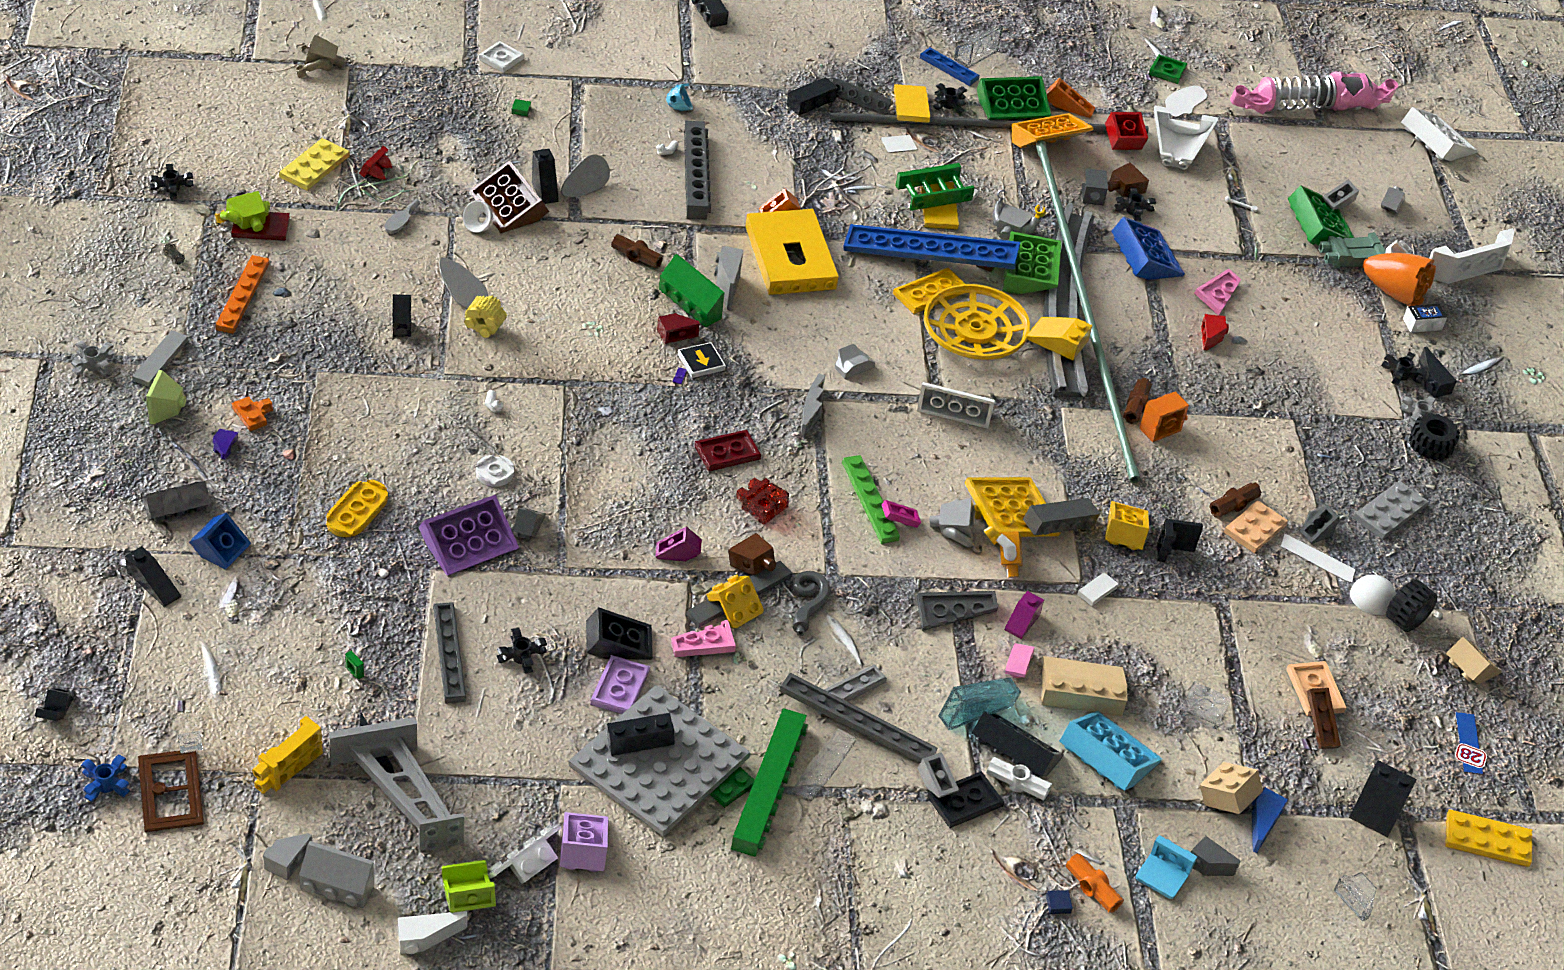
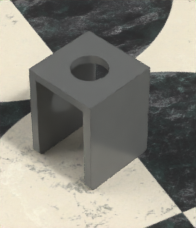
M1086 168V183H1082V203L1104 206L1108 191L1107 171Z

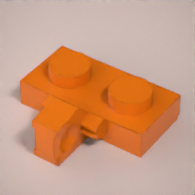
M248 396L231 403L232 409L249 431L266 426L267 419L264 415L273 411V403L269 398L253 402Z

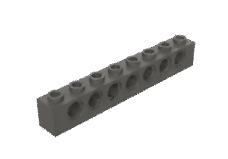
M685 120L686 219L707 220V214L711 213V203H708L711 200V192H708L710 191V181H707L710 179L709 160H707L709 159V139H706L708 138V128H705V121Z

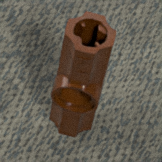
M616 234L611 242L612 248L625 253L632 262L640 260L656 269L661 266L664 255L649 249L648 245L642 240L634 242L620 234Z
M1147 378L1138 379L1134 389L1130 392L1123 415L1127 423L1133 424L1138 422L1142 411L1146 407L1152 383Z
M1254 482L1239 489L1230 488L1223 497L1210 503L1211 514L1214 517H1221L1233 510L1240 512L1246 507L1247 503L1261 496L1260 486Z

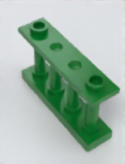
M959 163L898 172L895 185L898 190L907 188L910 193V211L972 201L975 188L974 186H963L959 179L961 171ZM953 181L957 188L949 189L945 182ZM938 184L942 191L933 192L930 185ZM922 186L926 193L918 194L914 187Z

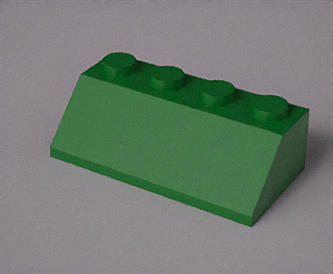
M678 254L674 255L660 275L659 290L704 327H708L721 320L725 292Z

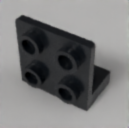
M1165 519L1157 542V561L1165 562L1167 555L1171 554L1172 549L1195 552L1203 530V524Z

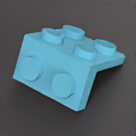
M1159 835L1154 842L1150 855L1137 872L1136 880L1165 897L1173 899L1192 872L1197 856Z

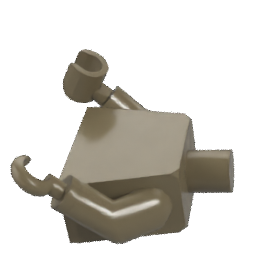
M314 34L311 43L302 46L300 49L303 51L307 48L308 52L304 63L306 66L300 64L296 68L297 76L303 78L306 76V71L310 72L316 69L331 71L333 64L343 67L345 58L337 55V45Z

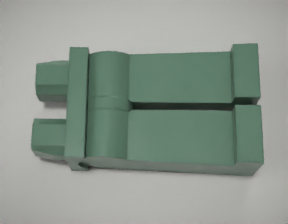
M1375 232L1369 233L1368 237L1343 239L1341 237L1329 236L1328 241H1321L1318 247L1320 253H1325L1324 261L1326 264H1333L1335 269L1341 266L1363 267L1365 259H1368L1370 256L1386 253Z

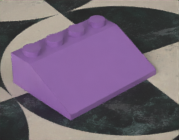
M496 495L424 520L419 526L427 547L447 576L519 549Z

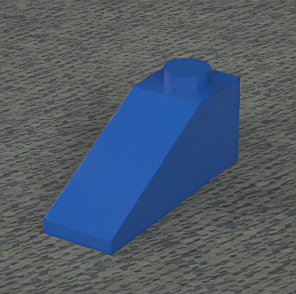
M1266 787L1251 803L1255 805L1251 813L1253 852L1258 853L1282 814L1288 800Z

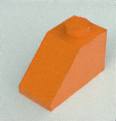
M784 188L762 205L759 210L761 213L801 210L798 199Z

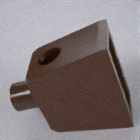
M1129 162L1112 172L1110 182H1108V191H1116L1120 196L1128 197V194H1130L1129 188L1134 187L1137 188V193L1145 194L1149 179Z
M757 533L728 549L730 566L749 574L756 575L765 569L771 572L776 567L773 547Z

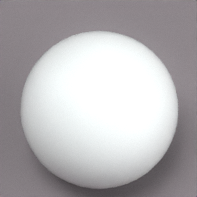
M1379 575L1361 577L1353 584L1350 590V597L1353 603L1362 611L1372 615H1385L1390 601L1396 594L1392 583Z

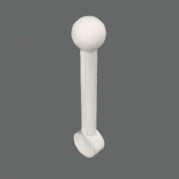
M1229 196L1225 197L1226 203L1231 202L1251 209L1252 212H1257L1258 210L1257 206H1249L1235 201Z

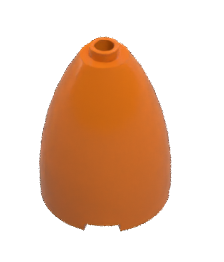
M1407 253L1378 254L1370 256L1363 263L1364 272L1380 290L1408 306L1421 305L1424 302L1423 296L1428 288H1431L1436 272L1433 259Z

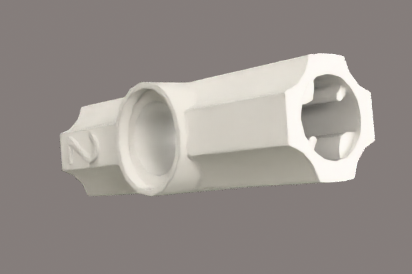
M993 757L986 774L1008 783V787L1012 791H1025L1042 800L1046 799L1052 783L1030 774V770L1026 766H1013L996 757Z

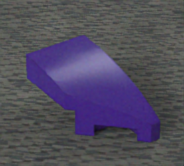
M219 429L214 435L212 442L214 444L213 451L220 453L221 459L225 460L231 454V446L238 440V432Z

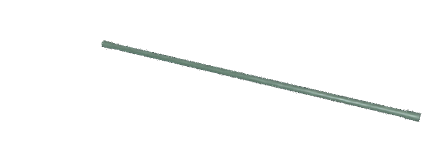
M1041 140L1036 143V148L1042 162L1086 323L1092 325L1090 338L1127 466L1126 470L1129 481L1131 483H1138L1141 480L1131 450L1050 164L1045 141Z

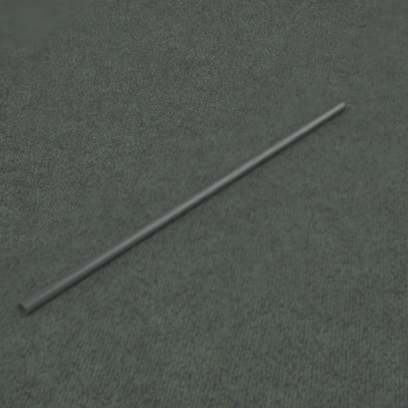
M830 113V121L992 128H1012L1013 123L1023 122L1020 120L930 117V122L926 123L897 120V115ZM1087 123L1093 127V131L1090 132H1107L1105 124ZM1145 126L1146 131H1147V134H1148L1149 127H1148V126Z

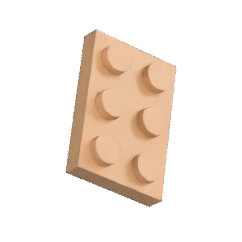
M1257 500L1225 527L1224 533L1255 553L1287 525L1288 520Z
M1326 661L1288 665L1287 672L1306 716H1312L1307 691L1312 688H1329L1334 714L1345 712L1346 705Z

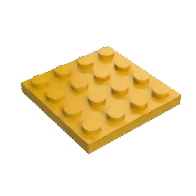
M967 477L965 485L989 527L994 526L999 533L1019 531L1021 537L1059 536L1061 532L1035 536L1024 522L1023 518L1030 506L1046 504L1031 477Z

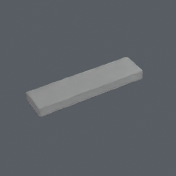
M171 330L132 376L133 381L150 387L158 371H163L188 342V336Z
M874 664L824 690L848 702L886 683L887 678Z

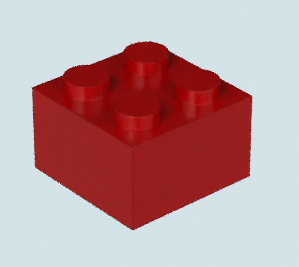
M1110 113L1105 126L1112 150H1142L1148 140L1142 113Z

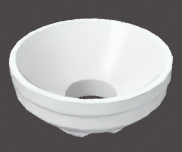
M472 201L466 206L463 212V222L468 230L481 233L491 226L493 211L487 203ZM481 213L486 214V220L483 223L479 220Z

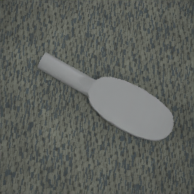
M415 199L404 211H398L393 214L385 223L386 232L389 235L390 233L395 235L400 232L409 221L410 214L420 205V201Z

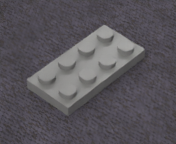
M1399 480L1354 514L1353 519L1383 540L1426 508L1429 501Z

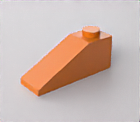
M1058 78L1046 91L1048 102L1057 108L1088 118L1092 116L1095 110L1091 103L1061 78Z

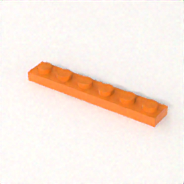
M251 255L215 324L217 331L234 334L270 264L269 258Z

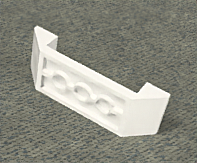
M1512 228L1500 231L1494 244L1456 254L1447 246L1433 249L1430 259L1434 260L1433 265L1436 266L1434 280L1449 284L1501 270L1512 245L1515 230Z

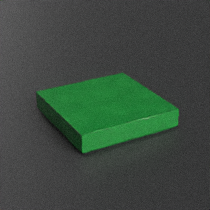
M1158 54L1148 75L1178 84L1188 64Z

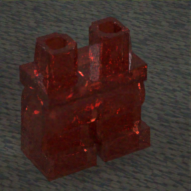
M754 477L748 483V489L750 490L741 487L736 493V498L742 502V509L748 511L751 515H756L759 518L758 522L763 525L772 520L775 514L778 515L785 510L789 504V492L770 483V480L767 478L760 481Z

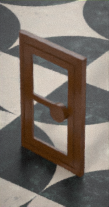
M196 749L138 756L144 832L203 825L204 818ZM185 761L187 785L166 787L162 782L153 784L151 765ZM188 789L190 814L156 818L154 794L162 795L165 792Z

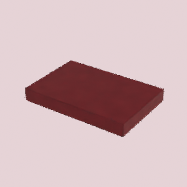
M269 212L263 224V229L255 232L252 227L241 229L237 224L233 223L231 235L233 238L286 241L290 213Z
M747 429L698 440L694 443V447L708 472L761 460V453Z

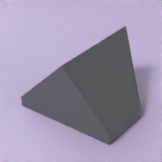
M1326 504L1324 507L1309 511L1304 525L1299 531L1311 544L1333 536L1340 517Z

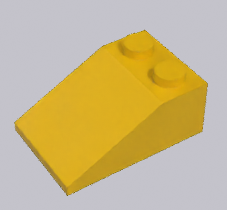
M1041 317L1026 337L1027 340L1074 360L1089 341L1092 325L1077 318Z
M1111 501L1105 540H1108L1113 545L1122 544L1132 550H1143L1149 531L1148 511Z

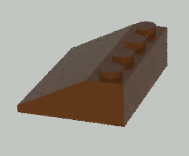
M510 160L469 190V193L476 201L485 202L491 207L493 211L492 223L500 233L535 223L550 212Z

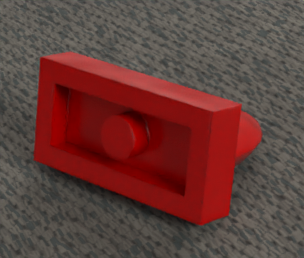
M383 145L364 163L359 174L364 178L369 174L375 178L385 180L384 172L379 166L393 168L391 160L386 155L389 149Z

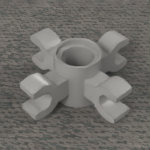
M83 341L75 344L79 348L76 353L83 357L71 362L75 367L72 371L76 375H80L85 369L89 371L98 370L102 376L111 373L107 369L110 364L103 360L115 355L110 350L114 348L110 342L104 343L101 348L87 346Z
M1406 396L1402 401L1404 403L1400 406V409L1413 413L1408 426L1413 428L1419 416L1433 413L1431 411L1436 399L1429 396L1426 401L1421 400L1416 404L1410 397Z

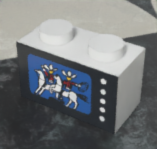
M1440 304L1408 306L1403 317L1411 333L1442 330L1447 319Z

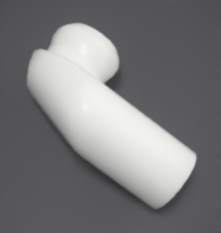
M672 141L668 147H665L664 144H659L656 147L657 153L661 156L671 155L679 147V143Z

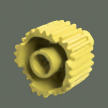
M493 295L486 297L476 296L465 311L466 319L464 323L468 328L479 332L482 337L489 338L491 334L496 333L507 318V314L503 307H501V302L497 297L494 298Z

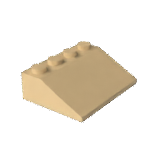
M1043 656L1041 705L1087 712L1099 711L1102 714L1116 716L1123 715L1127 703V683L1123 667Z

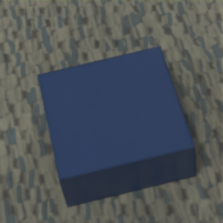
M1069 890L1047 891L1046 899L1050 914H1071L1073 907Z

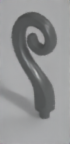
M815 571L800 572L794 577L792 582L794 591L801 596L808 597L814 595L817 591L816 584L820 589L818 596L799 608L794 616L793 630L797 632L798 636H803L809 629L810 616L825 604L830 595V586L827 579ZM804 581L814 582L807 588L801 586V583Z

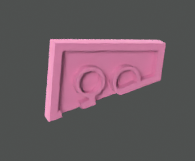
M1227 269L1198 287L1194 294L1219 315L1241 279L1230 269Z
M728 620L722 621L721 625L716 627L709 625L703 631H691L671 638L675 657L735 652L736 648Z

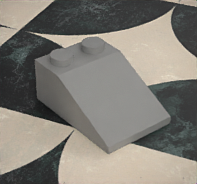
M722 246L721 253L717 252L716 263L719 264L715 268L714 276H717V286L725 292V306L727 310H731L741 275L743 250Z

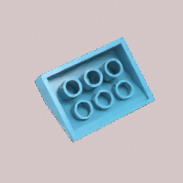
M1099 711L1070 721L1059 740L1068 751L1077 754L1085 764L1094 767L1098 774L1107 777L1113 782L1114 786L1124 791L1134 787L1163 760Z

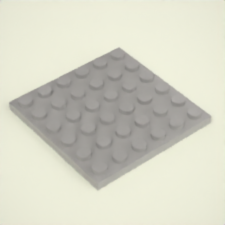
M655 685L614 722L670 713L674 727L675 745L611 756L606 728L574 755L568 763L572 769L660 835L665 836L749 759L750 751L662 688Z

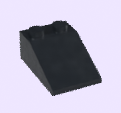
M598 607L586 620L587 653L603 659H610V656L613 655L623 659L651 660L653 658L652 625Z

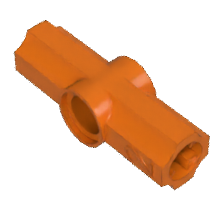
M1081 854L1073 855L1066 863L1065 867L1079 880L1084 894L1089 897L1094 896L1108 913L1115 912L1123 904L1124 899L1109 885L1107 875L1100 869L1095 870Z

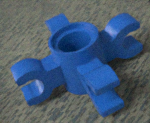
M118 754L111 764L104 763L96 766L89 759H86L81 764V767L85 768L82 774L95 779L83 789L87 793L85 799L93 802L100 792L108 793L114 790L121 797H125L130 792L126 788L129 783L124 779L116 777L127 768V765L123 763L126 761L125 757Z

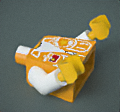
M994 526L988 527L984 532L993 545L1000 544L1001 565L1006 567L1007 578L1019 577L1018 567L1023 566L1022 537L1019 531L999 533Z

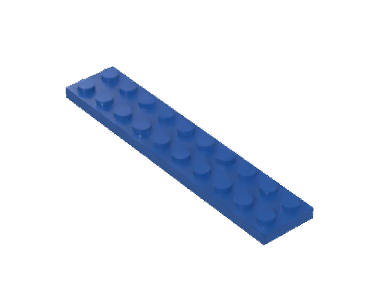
M850 224L843 250L1015 269L1020 242Z

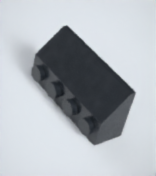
M983 711L972 731V734L977 736L976 740L984 745L989 743L994 747L993 751L1002 756L1007 754L1011 757V762L1028 767L1030 773L1037 777H1040V775L1048 776L1064 756L1063 753L995 712Z

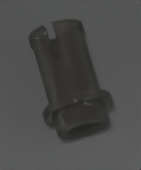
M168 243L163 247L164 255L170 257L175 264L179 265L184 262L185 256L177 250L176 245Z

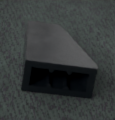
M550 149L533 151L532 185L544 204L559 202L555 159Z

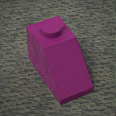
M686 526L657 542L655 557L662 560L686 562L701 554L702 539Z
M1026 591L1018 601L1004 630L1022 639L1041 615L1044 599Z

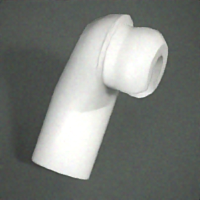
M489 390L485 406L492 412L498 413L503 408V403L499 404V400L495 401L497 393Z

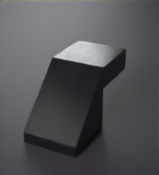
M60 688L47 689L45 704L43 707L36 708L35 717L53 721L64 719L76 692Z

